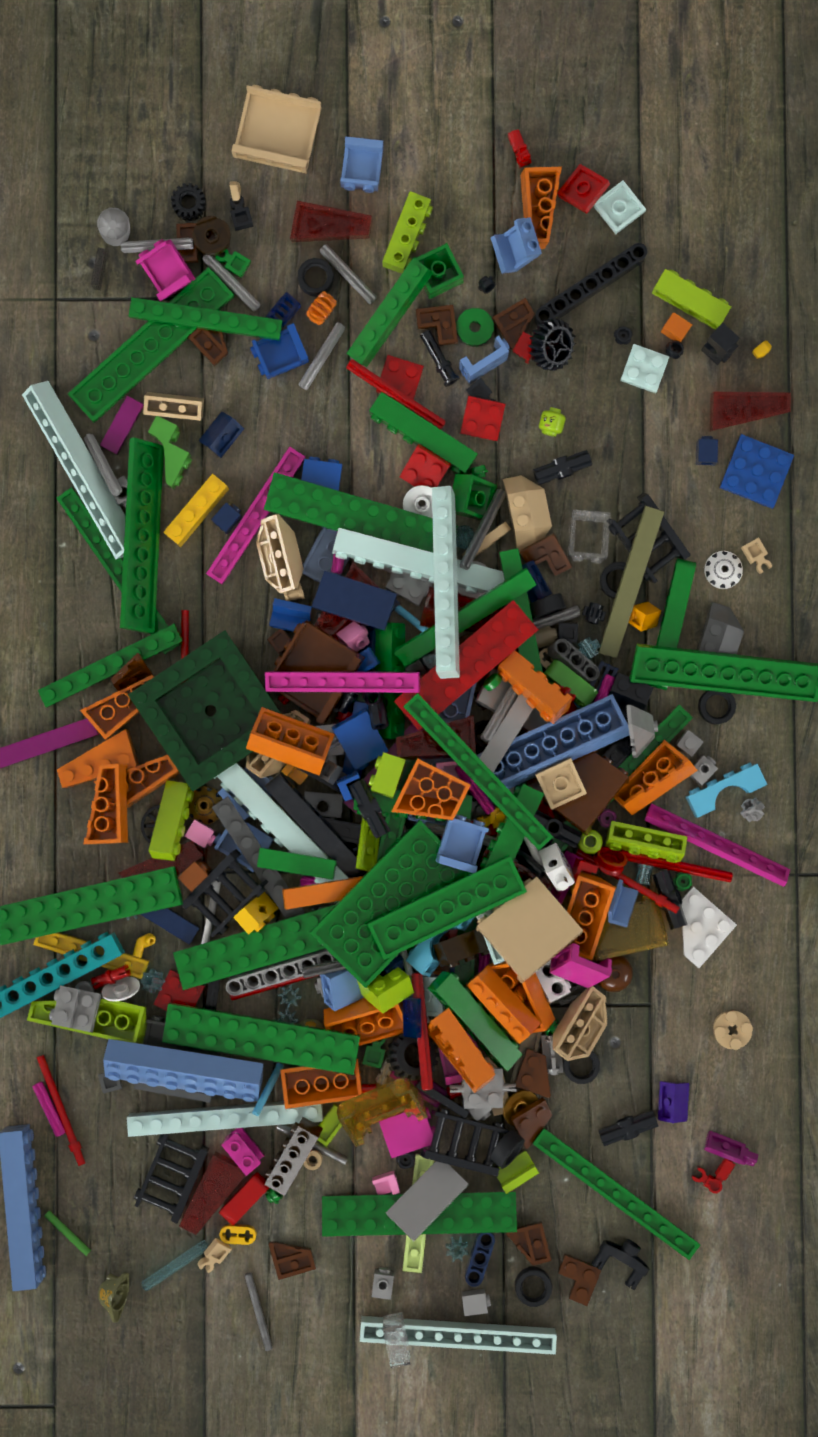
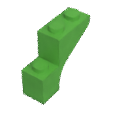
M156 416L148 433L163 444L165 480L170 488L175 489L176 486H180L183 480L182 473L184 469H188L192 462L189 452L172 444L179 438L178 426Z

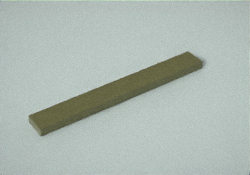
M646 505L644 507L598 649L600 654L615 658L618 656L664 515L663 510Z

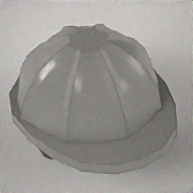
M110 207L101 212L97 219V227L105 242L112 246H120L122 242H126L130 234V221L127 214L119 208Z

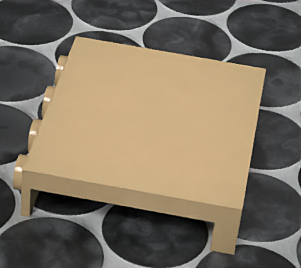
M247 85V95L238 134L231 150L233 157L307 174L322 110L321 102L313 97L302 98L295 93L284 94L277 89L266 90L259 85Z
M538 877L533 880L531 878L523 883L527 890L526 893L505 902L503 905L494 907L492 909L493 913L488 917L484 915L477 921L479 925L476 927L477 932L480 931L517 974V979L521 983L525 982L583 932L582 928Z

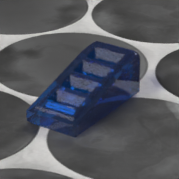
M285 292L265 318L278 319L274 315L277 312L283 318V328L301 308V305L288 292ZM288 301L293 307L290 308L285 302ZM283 307L288 313L285 314L280 308Z

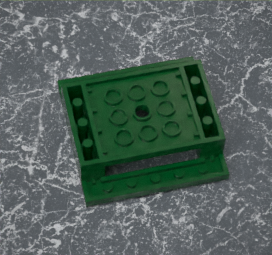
M226 630L128 694L192 791H195L253 752L246 749L261 707L281 714L280 709L270 694L266 692V688H264V685ZM208 705L215 706L216 714L214 716L206 714L205 709Z

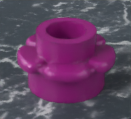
M604 809L598 817L600 825L608 828L611 821L616 822V813L610 811V809Z

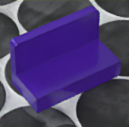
M660 1081L658 1120L670 1123L687 1122L689 1083Z

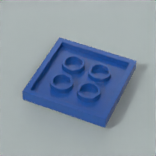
M741 434L719 488L773 509L794 455Z

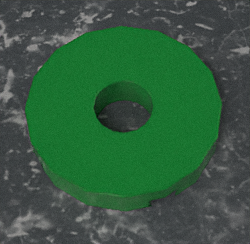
M480 308L465 310L459 316L456 323L457 335L464 344L479 347L491 339L494 331L493 320L485 310ZM472 323H478L480 330L473 332L469 326Z

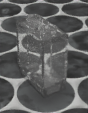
M572 510L568 558H572V561L583 562V559H591L592 563H602V560L606 561L610 531L608 529L610 525L607 520L611 518L610 512ZM576 520L604 523L601 554L574 552Z
M403 1312L383 1316V1333L391 1369L411 1365V1350Z

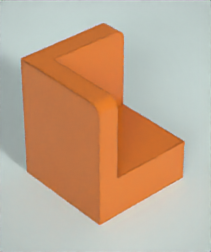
M672 313L662 328L661 333L673 341L682 342L693 324L676 313Z

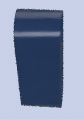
M477 1233L465 1270L466 1282L472 1287L479 1286L483 1281L495 1244L494 1233ZM488 1234L491 1236V1240L483 1242L481 1237ZM483 1253L485 1258L482 1261H477L475 1255ZM477 1272L479 1277L473 1280L469 1278V1274Z

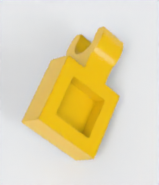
M495 806L493 812L476 819L484 822L485 827L492 824L493 828H497L499 822H503L506 815Z

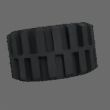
M409 1031L399 1034V1036L392 1039V1043H389L388 1047L390 1050L386 1051V1055H389V1059H386V1061L391 1065L389 1069L395 1072L394 1075L396 1077H401V1080H420V1065L418 1064L413 1068L407 1064L404 1058V1052L408 1045L412 1044L418 1048L416 1031ZM429 1038L432 1072H434V1066L438 1065L436 1057H439V1052L436 1053L435 1049L438 1047L436 1044L433 1045L432 1038Z

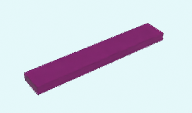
M86 718L1 747L0 769L99 735V733Z

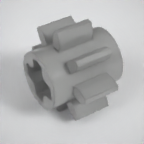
M757 798L747 799L741 805L743 811L740 814L748 822L758 821L764 815L762 809L765 806Z

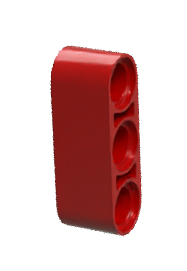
M256 1172L218 1213L233 1226L269 1189V1187L264 1185L266 1179Z

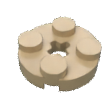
M739 1011L722 1012L713 1023V1033L716 1041L727 1049L738 1050L744 1047L751 1039L753 1027L748 1017ZM736 1025L737 1033L730 1035L728 1027Z

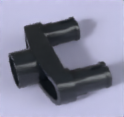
M626 1239L622 1246L604 1240L599 1247L600 1251L592 1261L594 1267L598 1266V1269L602 1270L609 1257L613 1256L633 1268L632 1273L625 1281V1285L629 1288L632 1286L631 1289L633 1290L636 1289L642 1277H645L650 1270L647 1264L637 1256L641 1247L630 1239Z

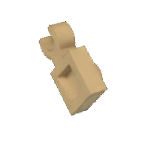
M759 537L741 547L749 563L756 562V570L759 574L763 573L761 569L762 564L767 565L768 569L772 568L771 562L764 558L768 552Z
M215 1238L203 1252L205 1257L198 1261L199 1268L202 1270L205 1266L207 1273H210L214 1268V1264H220L232 1250L230 1245Z

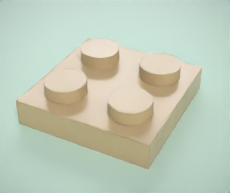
M567 758L535 773L551 810L587 794L571 758Z

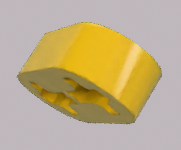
M226 1224L221 1228L219 1236L221 1241L227 1244L249 1245L255 1241L257 1232L250 1225L234 1224L232 1226L231 1224ZM230 1229L231 1233H237V1235H231L228 1239L223 1233ZM246 1230H249L253 1236H250V1239L247 1240L246 1236L239 1234H245Z

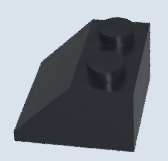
M617 673L608 696L613 694L624 718L628 720L627 705H632L644 711L654 687L644 683L630 682V677Z

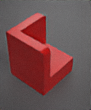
M523 331L513 349V353L524 358L525 363L529 364L532 358L529 352L532 348L528 345L532 343L530 337L533 336Z
M576 858L572 868L575 883L581 871L596 874L598 866L592 862Z

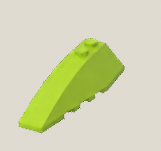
M100 999L92 1033L51 1024L50 1012L53 1008L55 1009L57 1001L31 1002L27 1021L105 1039L143 1044L147 1029L146 1007L121 1001Z

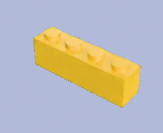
M212 473L163 533L179 547H182L228 492V486Z

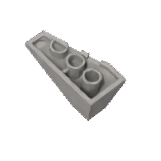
M627 705L633 758H638L655 738V732H658L657 720L654 721L652 714L632 705Z

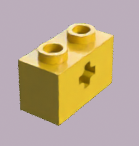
M264 892L258 898L255 897L233 918L249 935L253 930L258 932L266 925L264 921L266 923L271 921L275 917L273 913L278 909V906Z

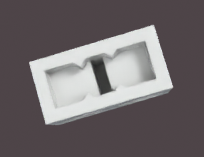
M551 960L536 972L549 1004L571 992V985L568 980L553 974L551 976L544 975L543 968H550ZM552 985H559L561 987V993H554L552 991Z

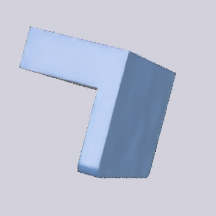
M619 879L608 911V922L627 927L638 896V890L623 887V880Z

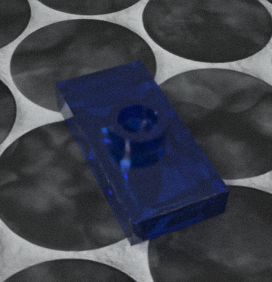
M408 997L403 1000V1036L421 1038V998Z

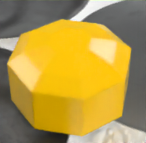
M765 340L752 353L757 359L762 358L769 353L772 346Z

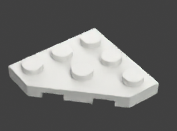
M692 886L682 898L681 905L688 924L682 926L683 955L700 968L737 924Z

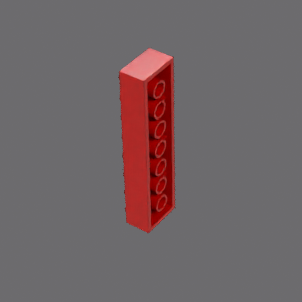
M514 600L511 601L459 645L460 677L440 679L436 673L435 665L420 678V692L418 694L439 715L536 633L538 628ZM402 693L394 700V703L415 728L420 731L423 727L403 707L417 693Z

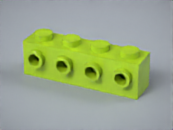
M411 191L409 192L383 258V267L402 274L411 262L412 252L416 253L419 246V241H417L419 234L423 235L426 228L424 221L426 217H430L433 210L430 198Z
M665 269L652 294L716 330L722 324L732 306L728 305L729 303L725 299H718L712 296L709 290L698 288L693 281L689 279L684 280L679 277L676 271Z
M166 781L148 850L154 859L175 861L176 855L180 853V839L185 834L184 823L185 819L187 820L189 817V803L194 798V791L191 790L187 783Z
M611 821L607 830L605 846L610 847L614 851L625 850L633 855L644 854L652 859L663 858L668 862L677 863L681 862L685 855L687 836Z

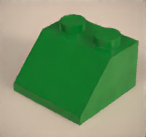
M448 243L415 258L434 272L424 286L429 299L464 283V275Z
M455 474L452 489L455 493L456 515L482 520L496 492L497 485L474 475Z

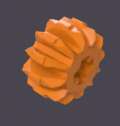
M325 291L321 292L308 308L307 317L317 325L323 324L335 309L337 301Z

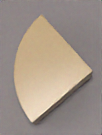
M230 181L229 186L232 199L237 201L241 195L240 183Z

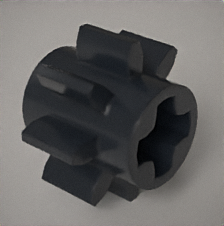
M590 602L589 607L584 606L582 615L586 616L584 621L594 625H598L599 621L603 622L607 613L603 611L604 606Z

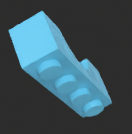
M749 762L741 766V770L736 773L732 770L724 774V779L717 781V779H713L707 782V787L703 789L696 787L688 791L690 795L686 796V800L695 818L715 810L716 797L725 787L737 786L746 793H751L766 786L767 782L758 764L752 765Z
M475 917L417 944L416 947L410 950L406 961L420 974L430 977L439 965L433 945L439 943L442 936L450 930L459 929L465 931Z

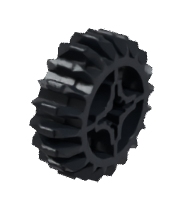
M550 318L542 320V324H536L537 330H532L534 336L530 337L532 343L528 346L532 350L529 354L533 356L532 361L536 362V365L543 368V370L557 371V369H563V365H568V360L573 359L571 353L575 352L573 345L577 343L573 339L576 336L572 334L573 329L569 327V324L561 319Z

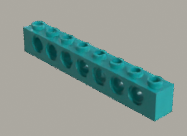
M107 931L97 937L99 940L92 943L90 940L80 945L82 949L76 952L72 949L63 954L65 958L59 961L55 958L47 962V967L41 970L38 967L29 972L30 976L26 978L20 976L13 980V985L6 987V985L1 986L0 1001L2 1007L0 1008V1018L123 955L125 951L115 932L109 934ZM96 946L104 948V955L97 954ZM79 955L87 957V964H82L79 961ZM62 964L69 965V973L62 970ZM45 973H51L53 981H47ZM29 981L35 983L36 990L29 989ZM12 990H15V991L18 992V994H19V998H18V999H14V998L11 996V991H12Z

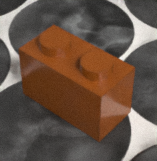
M194 861L178 879L192 892L211 873V867L204 861Z

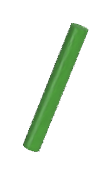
M49 1210L44 1217L87 1256L91 1249Z

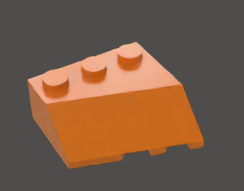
M417 758L391 812L454 820L471 784Z

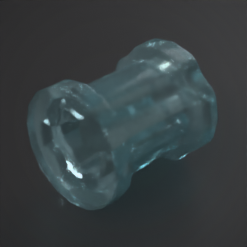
M637 863L638 871L634 881L650 885L651 870L654 869V866Z

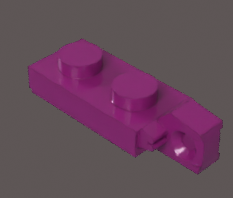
M709 1131L707 1134L705 1151L742 1165L754 1166L758 1161L759 1154L748 1151L749 1149L746 1147V1144L713 1131Z

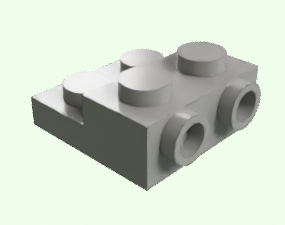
M60 986V989H57L54 994V1000L57 1002L55 1009L53 1008L50 1012L51 1024L93 1033L102 994Z

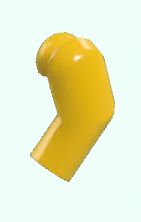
M150 933L139 937L136 940L132 956L142 958L144 948L154 945L156 937Z

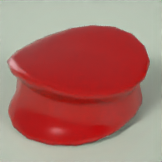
M601 847L593 857L598 868L609 876L616 877L620 875L627 864L626 856L621 851L611 850L610 847Z

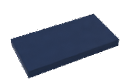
M324 571L312 608L385 631L398 595Z

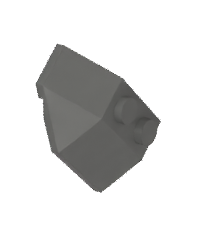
M714 602L711 603L696 650L737 655L744 630L730 607Z

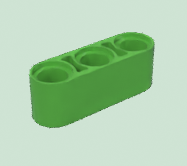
M554 659L544 672L548 682L551 684L557 683L560 686L569 687L571 689L570 693L576 695L573 701L582 708L591 704L598 695L594 687L557 659Z

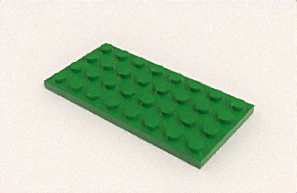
M418 820L309 932L365 988L398 955L383 959L367 923L472 874L435 861L441 840L421 820Z

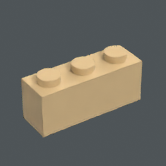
M147 392L144 395V415L199 421L203 418L204 398Z

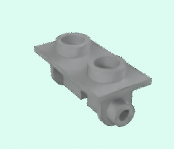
M541 1035L542 1054L546 1055L548 1074L558 1075V1073H563L562 1057L553 1050V1035Z

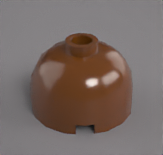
M607 954L601 957L596 964L607 958L612 959V973L609 978L597 984L606 991L620 992L631 983L633 977L632 966L622 955Z

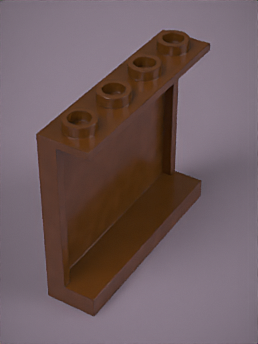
M306 620L302 624L299 622L293 631L295 635L292 640L289 639L285 644L284 649L286 651L283 656L280 655L275 661L274 665H276L274 671L357 672L365 657ZM278 692L317 717L316 721L322 725L327 722L343 695V692Z
M597 750L573 760V764L587 794L552 809L585 835L589 834L593 823L623 785L630 782L627 776L628 773L623 768L619 767L617 769L612 765L613 762L608 757L598 755ZM536 777L528 780L525 784L543 793ZM544 795L541 802L550 808Z

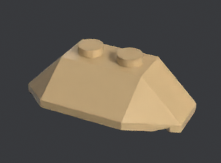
M522 475L503 479L516 548L519 549V553L520 550L545 538L552 527L544 488Z
M279 514L261 520L256 545L265 580L277 589L280 594L297 589L304 568L295 532Z
M297 710L282 714L310 725V719ZM254 751L246 756V768L259 778L278 773L286 764Z
M595 987L587 988L570 1004L553 1033V1050L566 1061L589 1057L607 1026L606 996Z

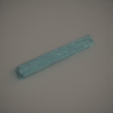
M205 1240L201 1241L143 1280L141 1283L145 1291L150 1290L202 1255L208 1248L207 1242Z

